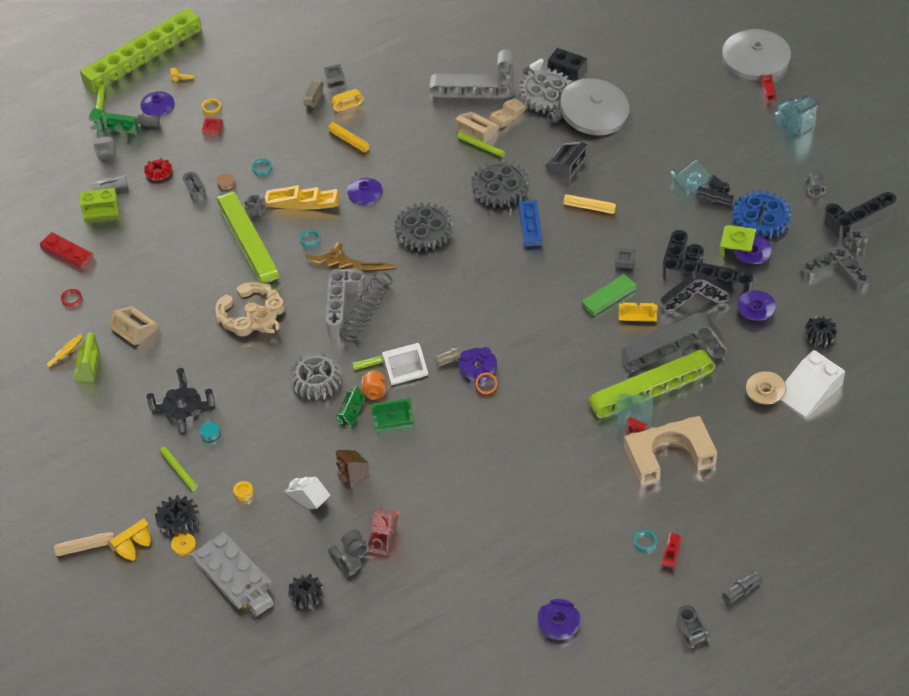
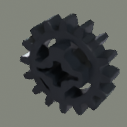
M176 495L175 499L168 497V502L161 501L162 507L156 508L158 513H155L157 527H160L162 533L167 531L168 536L175 533L176 537H178L179 533L182 532L184 535H187L186 530L193 531V525H198L200 514L198 505L194 504L193 499L188 501L187 496L180 499L179 495Z

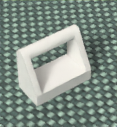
M419 343L382 352L383 365L391 386L428 376ZM417 361L422 369L393 377L391 368Z

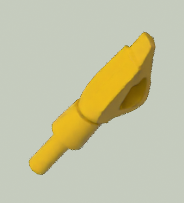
M79 334L69 341L60 351L54 354L55 357L47 363V366L50 368L55 362L61 361L66 355L74 352L83 335Z

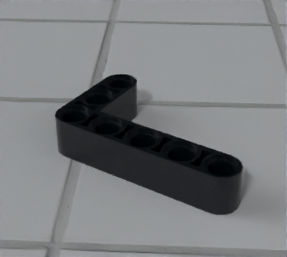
M675 230L671 234L663 259V279L680 283L690 274L701 272L726 285L729 288L730 294L741 296L745 292L752 291L753 275L750 272L684 259L688 234L683 230Z

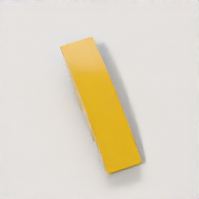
M297 185L266 191L265 200L267 203L266 207L298 210L338 207L340 193L338 189L321 192L318 187L302 190Z

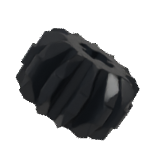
M816 315L814 319L809 318L804 327L805 339L809 340L810 345L815 343L817 347L819 345L826 347L827 344H832L837 337L836 323L832 322V318L825 319V316L819 318Z
M301 573L300 579L294 577L293 583L289 584V599L292 600L294 606L299 605L301 610L305 606L311 609L312 604L318 606L319 600L323 599L324 588L318 577L313 578L311 574L304 577Z

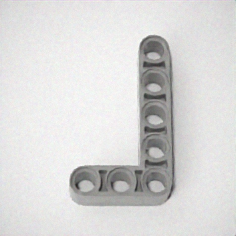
M506 49L498 53L497 75L434 74L430 81V94L435 97L509 98L513 95L514 55L510 50Z

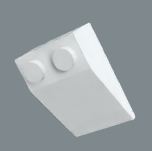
M813 350L800 362L786 380V391L779 401L806 419L843 385L845 370Z

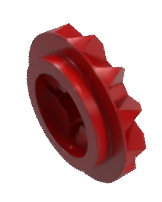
M161 157L159 160H156L154 158L153 161H148V164L144 166L145 176L151 180H163L172 173V164L169 163L168 159L163 160Z

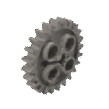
M541 68V71L538 72L534 69V74L528 72V76L524 75L523 79L520 80L518 88L519 96L521 97L520 101H525V106L530 105V110L536 108V112L542 110L543 114L546 110L549 113L551 110H558L562 93L572 83V80H568V76L562 77L563 72L557 74V70L550 72V68L547 71Z

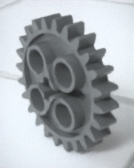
M498 160L496 164L494 161H491V165L484 163L485 168L479 166V171H475V176H472L471 186L473 194H475L476 199L480 198L481 203L486 201L487 206L493 203V207L497 204L501 208L503 204L510 207V202L517 204V200L522 201V196H526V191H529L528 173H525V169H521L520 165L514 166V162L508 164L507 160L504 163Z
M423 202L420 203V206L414 203L413 208L407 206V211L401 210V215H397L394 226L396 238H399V242H404V247L410 245L411 250L417 247L418 251L421 248L428 251V247L435 250V245L442 247L441 242L447 243V238L451 239L454 227L452 215H449L448 210L444 211L443 206L437 208V204L430 206V202L426 206H424Z

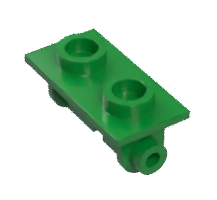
M355 385L354 389L347 391L342 403L344 407H340L336 415L337 423L343 424L347 422L350 428L353 427L366 398L357 385Z

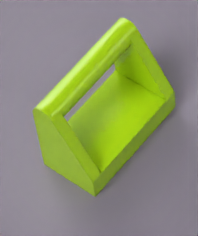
M88 333L79 347L74 372L75 381L94 382L100 352L94 333Z

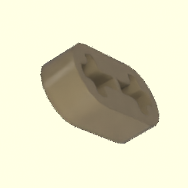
M315 79L312 81L304 96L305 106L315 107L324 89L323 81Z

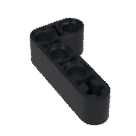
M884 192L847 212L838 204L830 203L825 207L823 223L838 238L845 239L847 232H851L854 229L863 231L891 216L895 210L897 197L891 192Z

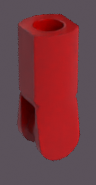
M772 74L769 76L761 75L760 83L765 101H775L776 93Z
M669 534L661 568L666 566L671 567V570L675 569L682 542L681 535Z

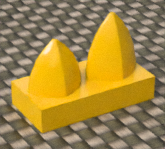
M143 518L110 540L109 547L113 552L116 551L125 559L135 561L136 552L131 540L143 546H150L149 524Z

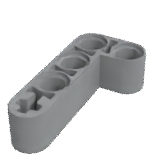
M336 269L329 274L326 326L327 332L331 337L342 335L340 330L345 323L347 294H359L366 288L364 273L359 269Z

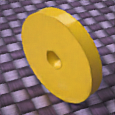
M180 533L178 537L175 536L172 539L171 547L174 553L184 556L194 551L196 541L191 534L187 533V535Z

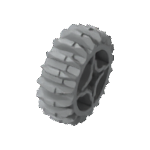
M316 352L314 356L308 354L307 358L301 357L300 362L295 361L294 367L291 369V386L296 394H300L302 398L307 396L308 400L315 398L317 401L319 397H322L325 400L326 395L332 397L333 392H337L338 387L341 386V367L336 359L332 360L330 355L325 357L324 353L318 356Z

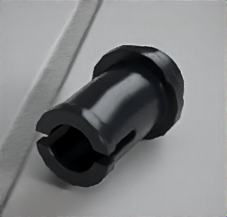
M715 175L708 179L707 184L714 189H718L719 192L726 194L730 192L731 187L728 182H723Z

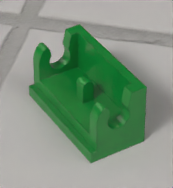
M410 398L371 404L375 432L414 426Z

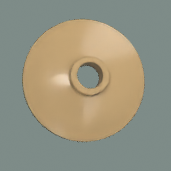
M758 372L752 375L746 383L748 396L759 404L776 403L782 399L786 391L784 380L773 372Z

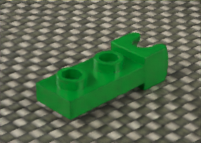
M97 108L92 109L88 119L94 121L91 126L93 130L103 131L107 129L137 134L139 130L137 118L134 116L107 113L103 109Z

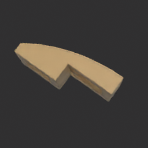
M516 98L503 103L502 109L491 113L489 120L503 128L523 114L527 106Z

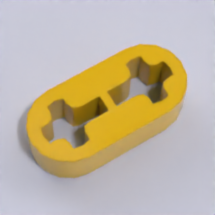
M353 89L335 95L330 103L335 111L340 112L360 105L364 98L358 89Z

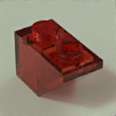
M381 507L373 511L368 552L388 555L396 532L399 511Z

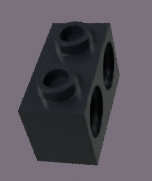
M556 48L548 59V68H550V72L557 70V74L563 72L562 77L568 76V80L574 82L580 80L586 73L587 58Z

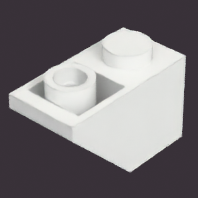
M317 477L295 478L289 483V488L285 491L289 497L307 509H317L330 496Z

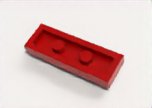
M53 232L40 242L42 249L80 269H83L94 258L92 252Z

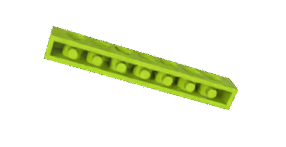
M190 8L175 14L79 70L83 84L92 92H97L98 88L107 86L202 30L200 17Z

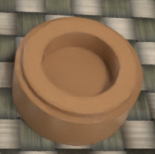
M229 173L219 175L217 178L218 187L221 190L232 189L235 186L234 176Z

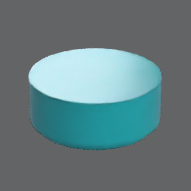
M212 421L202 424L200 427L201 438L205 441L216 440L220 435L218 424Z

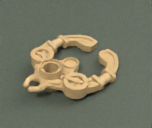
M256 282L243 283L236 288L237 293L242 298L254 292L261 295L267 294L265 306H260L256 303L246 304L245 311L247 317H239L236 320L231 317L227 318L228 315L225 311L234 304L233 298L227 294L219 298L216 303V321L222 323L225 329L235 332L238 336H247L253 330L275 333V330L272 329L273 325H275L276 330L280 329V324L276 321L277 315L282 314L285 310L283 299L279 296L277 290L271 289L269 284Z

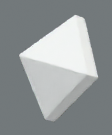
M539 59L523 68V72L534 74V69L540 72L543 59Z

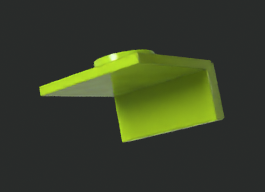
M725 225L720 244V256L724 257L726 249L751 252L756 229Z

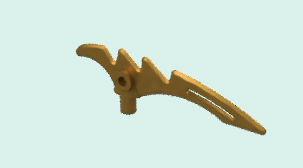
M337 242L334 248H331L323 255L314 256L306 254V257L313 262L321 263L327 260V266L339 263V268L353 265L352 269L379 270L396 267L394 264L381 261L362 262L352 259L341 251L343 244Z

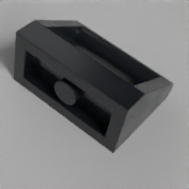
M564 142L546 163L545 168L570 179L587 157V144L583 142ZM565 151L572 153L565 162H557Z

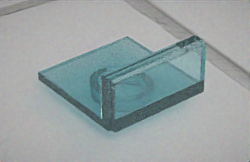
M697 159L678 175L673 170L670 173L673 180L689 197L697 192L699 186L703 187L713 179Z
M620 394L617 427L622 428V425L626 426V421L629 417H632L647 424V428H651L653 396Z

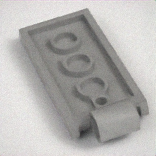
M225 532L190 554L192 560L237 609L247 604L251 613L257 617L274 605L272 598L265 592L273 586L270 579Z

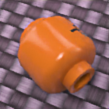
M375 370L364 374L361 382V392L363 395L371 400L383 397L386 393V377Z

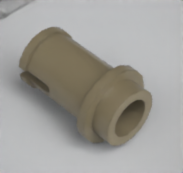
M450 348V351L434 356L438 367L453 361L456 363L460 359L456 348Z

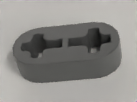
M195 172L185 173L182 179L190 198L195 201L204 199L206 192L199 176Z

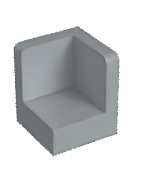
M97 129L93 130V144L96 155L114 154L113 137L99 138Z

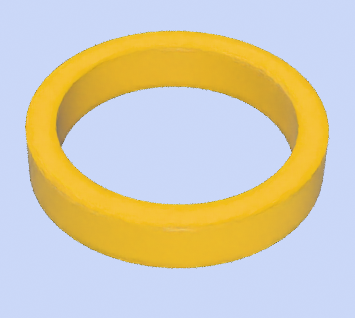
M207 99L202 103V111L206 114H216L221 110V103L217 99ZM211 102L219 105L217 109L212 111L204 109V106Z

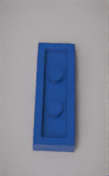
M537 200L519 201L524 247L542 245Z

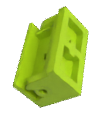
M115 188L79 192V202L84 220L119 215V201Z

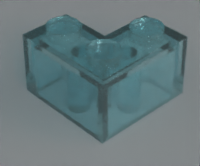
M806 94L797 100L790 98L776 106L775 120L790 133L800 138L814 130L818 104Z

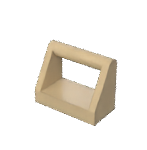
M473 112L461 114L455 119L456 132H462L485 143L500 129V125ZM471 120H474V121H476V122H478V123H480V124H482V125H484V126H486V127H483V126H481V125H479V124H477V123H475V122H473V121H471Z
M134 306L112 311L109 328L133 345L140 344L159 327L158 323ZM133 315L146 325L140 326L129 317Z

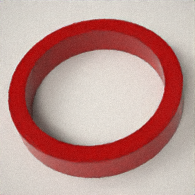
M68 289L61 295V302L67 307H74L82 301L81 292L77 289ZM69 293H77L79 295V299L73 303H67L63 300Z

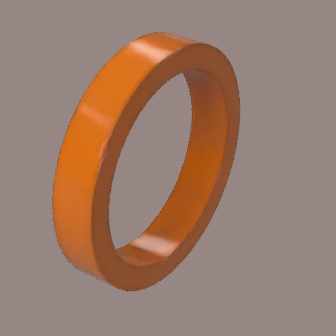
M491 373L480 374L475 382L476 389L484 395L493 393L497 388L496 377ZM482 376L493 378L495 387L491 391L484 392L478 387V380Z

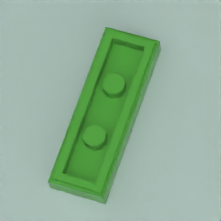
M623 274L581 301V306L592 316H595L636 290L637 285Z

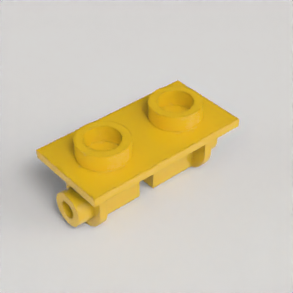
M619 303V321L657 322V305H654V303H640V305H636V303Z

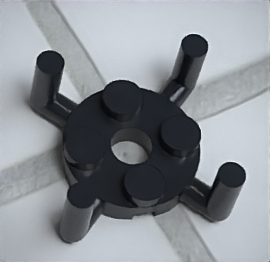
M178 368L176 372L179 388L167 391L163 403H156L153 393H148L146 397L151 411H164L165 416L170 418L172 422H175L178 431L183 433L186 429V423L192 421L193 417L197 414L199 415L202 408L215 406L213 390L206 389L205 395L207 400H201L196 389L187 388L185 371L183 368ZM181 403H186V404H187V405H186L185 407H183V408H179V407H178V405L181 404Z

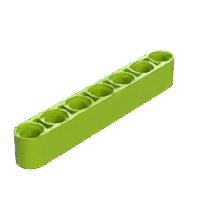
M232 191L218 196L219 208L259 282L266 284L279 279L277 268L236 193Z
M698 350L600 390L588 398V403L596 416L603 418L708 375L715 369V363L705 350Z

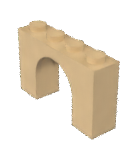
M700 416L689 417L682 421L671 422L664 426L653 427L642 432L624 436V449L640 485L660 480V466L653 451L665 443H676L685 447L689 451L697 469L715 465L717 462L718 452Z

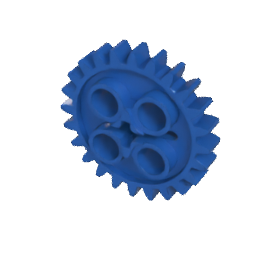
M759 190L758 194L752 191L751 195L745 193V198L739 196V201L735 200V205L732 207L731 218H733V224H736V226L756 229L755 235L763 238L768 236L771 239L772 234L778 237L779 232L784 233V229H788L791 223L792 211H790V206L787 205V200L782 201V196L776 198V193L769 195V191H766L765 194H762V191ZM765 204V209H764L763 215H762V221H761V224L758 225V221H759V218H760V215H761L762 205Z

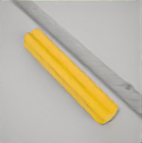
M331 122L328 125V131L362 152L366 153L370 149L369 143L335 122Z
M565 194L563 200L565 205L614 214L617 208L615 203Z

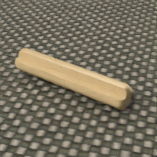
M107 532L55 544V555L61 556L109 545L110 540L115 538L114 533Z

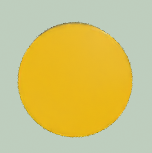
M240 481L233 487L234 497L238 501H248L254 495L253 486L250 482Z

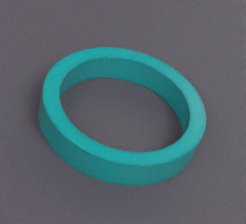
M258 159L253 162L252 170L257 175H266L272 170V164L268 159ZM261 162L270 165L265 171H257L254 167Z
M315 230L304 231L300 235V242L305 247H315L320 243V234ZM307 234H315L318 237L316 242L310 244L303 242L302 239Z
M649 530L639 531L634 536V545L640 551H652L657 545V537ZM648 534L654 538L655 542L651 547L644 548L638 545L637 538L640 535Z

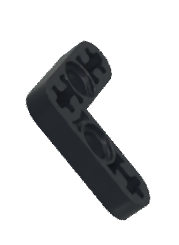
M695 272L666 293L660 299L662 309L670 312L679 308L696 293L716 303H726L731 299V294L726 285L701 272Z

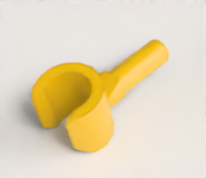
M177 68L170 69V78L174 82L179 79H194L193 75L180 74Z

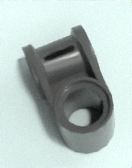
M682 605L677 612L676 626L688 648L692 649L694 645L700 642L710 641V633L695 608L690 605ZM682 617H688L690 620H685Z

